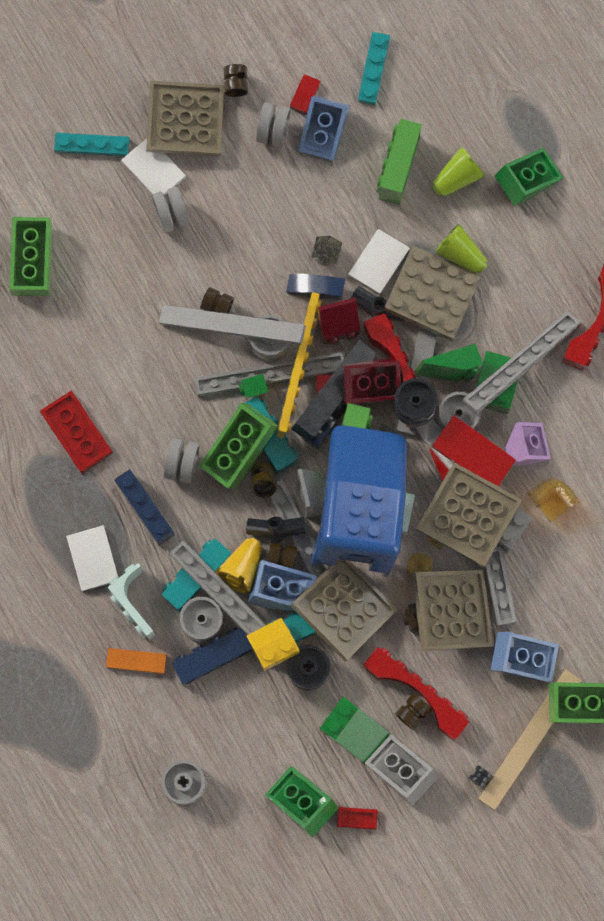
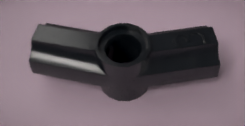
M360 286L353 292L351 298H356L357 305L368 311L372 318L386 314L387 318L405 321L384 311L387 303L385 298L375 296ZM379 305L382 307V310H377L374 306Z
M278 516L271 517L268 520L248 518L246 534L268 537L271 542H281L286 536L306 534L304 517L285 520Z

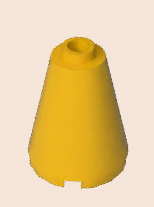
M245 539L215 572L222 580L228 583L227 586L236 592L246 593V591L250 592L262 552L261 543L257 539Z

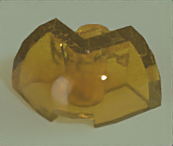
M559 479L545 480L527 492V495L536 507L540 508L550 523L581 502L570 486Z

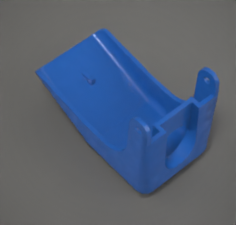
M337 426L333 429L330 438L323 513L319 534L312 551L311 566H315L316 563L334 566L337 559L367 563L369 564V571L383 573L384 577L389 576L401 549L406 497L407 441L405 437L396 433L351 426Z

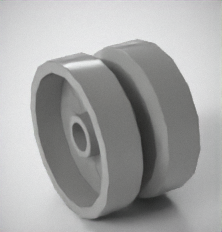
M264 102L259 118L256 142L267 144L272 133V145L283 147L289 129L291 108L280 106L275 116V104Z
M177 186L167 190L168 202L161 191L152 194L164 233L174 230L173 218H175L179 228L189 226L187 209Z
M274 315L260 317L261 319L285 322L280 317ZM249 337L250 349L258 359L266 362H274L283 358L291 343Z
M453 392L448 394L439 403L435 412V422L442 430L453 415L456 416L457 413L460 415L458 418L470 427L474 428L478 424L480 412L475 415L462 403L463 399L469 394Z
M173 437L167 454L164 478L175 480L180 471L181 482L191 484L198 466L200 443L189 441L184 451L183 439Z
M196 597L189 600L183 606L180 612V624L184 634L189 639L198 643H206L220 634L223 628V614L219 605L214 600L207 597ZM201 616H204L205 621L199 622L198 618L201 619Z
M179 760L166 768L162 776V788L164 794L172 802L188 806L196 803L203 796L206 790V778L197 764L189 760ZM182 780H187V781H188V784H186V787H182V785H181V781H182Z

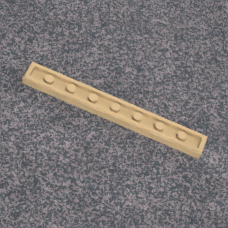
M565 669L557 682L580 683L581 679ZM549 694L478 798V800L494 811L553 724L549 723Z

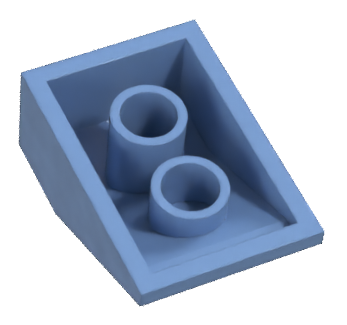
M312 96L298 151L334 161L351 105L319 96Z
M261 560L257 566L248 603L268 609L295 611L290 605L316 581L317 576Z
M497 632L491 670L552 683L559 644L511 632Z

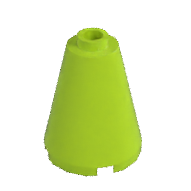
M461 147L434 179L432 189L438 196L442 194L444 197L482 179L484 173L476 162L472 160L468 152Z
M457 224L450 231L451 233L439 244L435 253L474 274L477 272L482 273L487 267L486 257L464 228Z

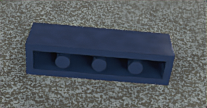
M130 469L114 479L115 484L158 546L174 536L173 530Z
M235 627L226 632V636L222 638L217 636L211 639L209 645L205 647L202 645L192 649L193 653L187 656L182 654L176 657L172 665L182 685L185 686L252 652L253 648L241 628Z

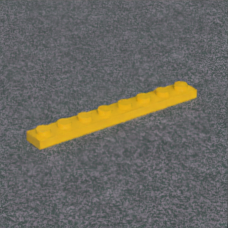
M312 292L304 320L306 329L302 345H298L276 437L284 438L286 432L290 433L292 422L289 419L290 415L294 416L297 405L293 404L294 398H298L301 387L298 386V382L303 380L305 372L302 369V365L307 363L309 352H306L307 346H311L313 335H310L311 329H315L317 318H314L315 312H318V307L321 306V301H318L320 294Z

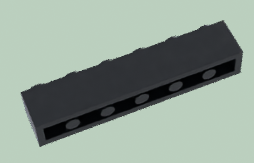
M359 340L291 430L308 443L313 438L317 440L323 432L321 429L323 424L328 425L334 418L331 415L333 411L336 410L338 412L344 405L342 401L345 397L344 365L371 361L377 353Z

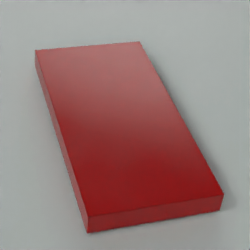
M72 390L40 410L41 415L81 474L113 454V451Z
M455 415L450 418L431 446L453 463L462 466L496 486L500 485L516 461L515 458Z

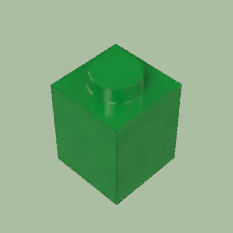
M263 374L242 379V384L238 385L241 396L245 395L246 398L268 392Z

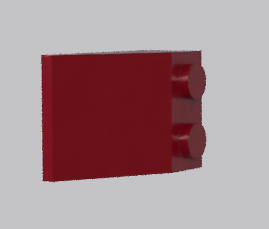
M356 298L318 307V326L324 344L333 345L337 344L339 340L345 338L352 340L357 338V335H360L361 329Z
M380 359L344 365L345 404L395 400V393L400 386V361Z

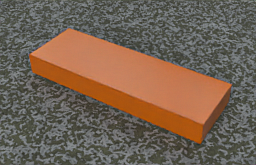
M108 648L106 668L165 674L167 654Z

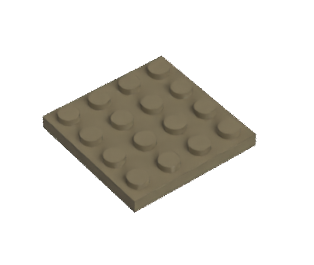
M150 81L146 152L221 156L224 85Z
M412 246L384 307V311L453 341L481 276L416 246Z
M453 463L416 530L484 568L522 500L462 466Z
M338 559L334 566L331 565L290 605L345 662L398 610L351 561Z
M484 570L415 572L412 574L422 651L494 647Z

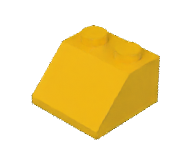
M282 618L246 636L264 671L299 653V648Z

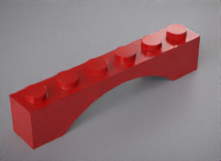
M604 265L598 277L601 291V306L598 317L586 332L571 340L562 360L563 363L583 371L585 366L589 367L593 358L590 355L592 349L596 350L600 339L597 337L600 332L604 333Z
M382 314L364 321V330L370 344L380 349L390 359L400 361L402 383L416 378L413 369H409L407 365L408 357L406 353L400 349L401 341L398 335L393 333L392 329H394L392 320L390 318L387 319L386 314Z
M377 647L362 667L378 680L397 681L417 691L431 707L438 729L454 742L470 722L467 720L468 716L463 711L459 710L457 712L452 708L453 704L447 698L441 699L436 695L438 691L431 685L425 686L421 682L423 679L414 672L412 674L406 670L407 666L400 660L396 662L392 659V654L387 649Z

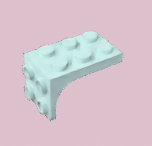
M139 563L136 565L131 564L125 569L124 575L120 578L116 576L109 582L110 586L108 589L112 594L110 598L118 609L122 607L125 610L122 613L130 624L134 622L137 625L135 629L143 639L147 637L150 641L155 637L153 630L127 598L129 585L143 573Z

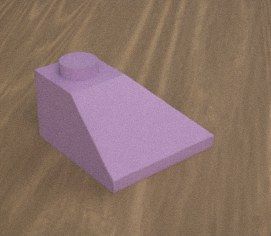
M530 422L516 423L505 447L506 452L516 459L512 466H524L551 460L543 424Z

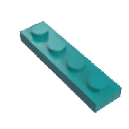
M372 32L358 102L376 105L390 35Z
M55 133L54 152L126 156L129 154L130 137Z

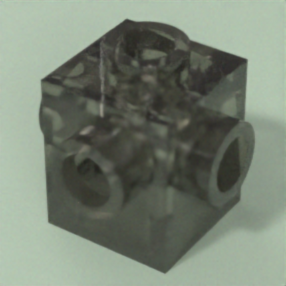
M330 235L317 236L311 258L317 260L318 264L322 266L337 264L342 242Z

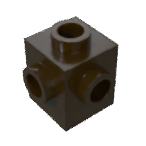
M416 603L408 605V609H405V615H402L404 625L409 627V631L415 630V632H419L418 619L414 618V614L417 613Z

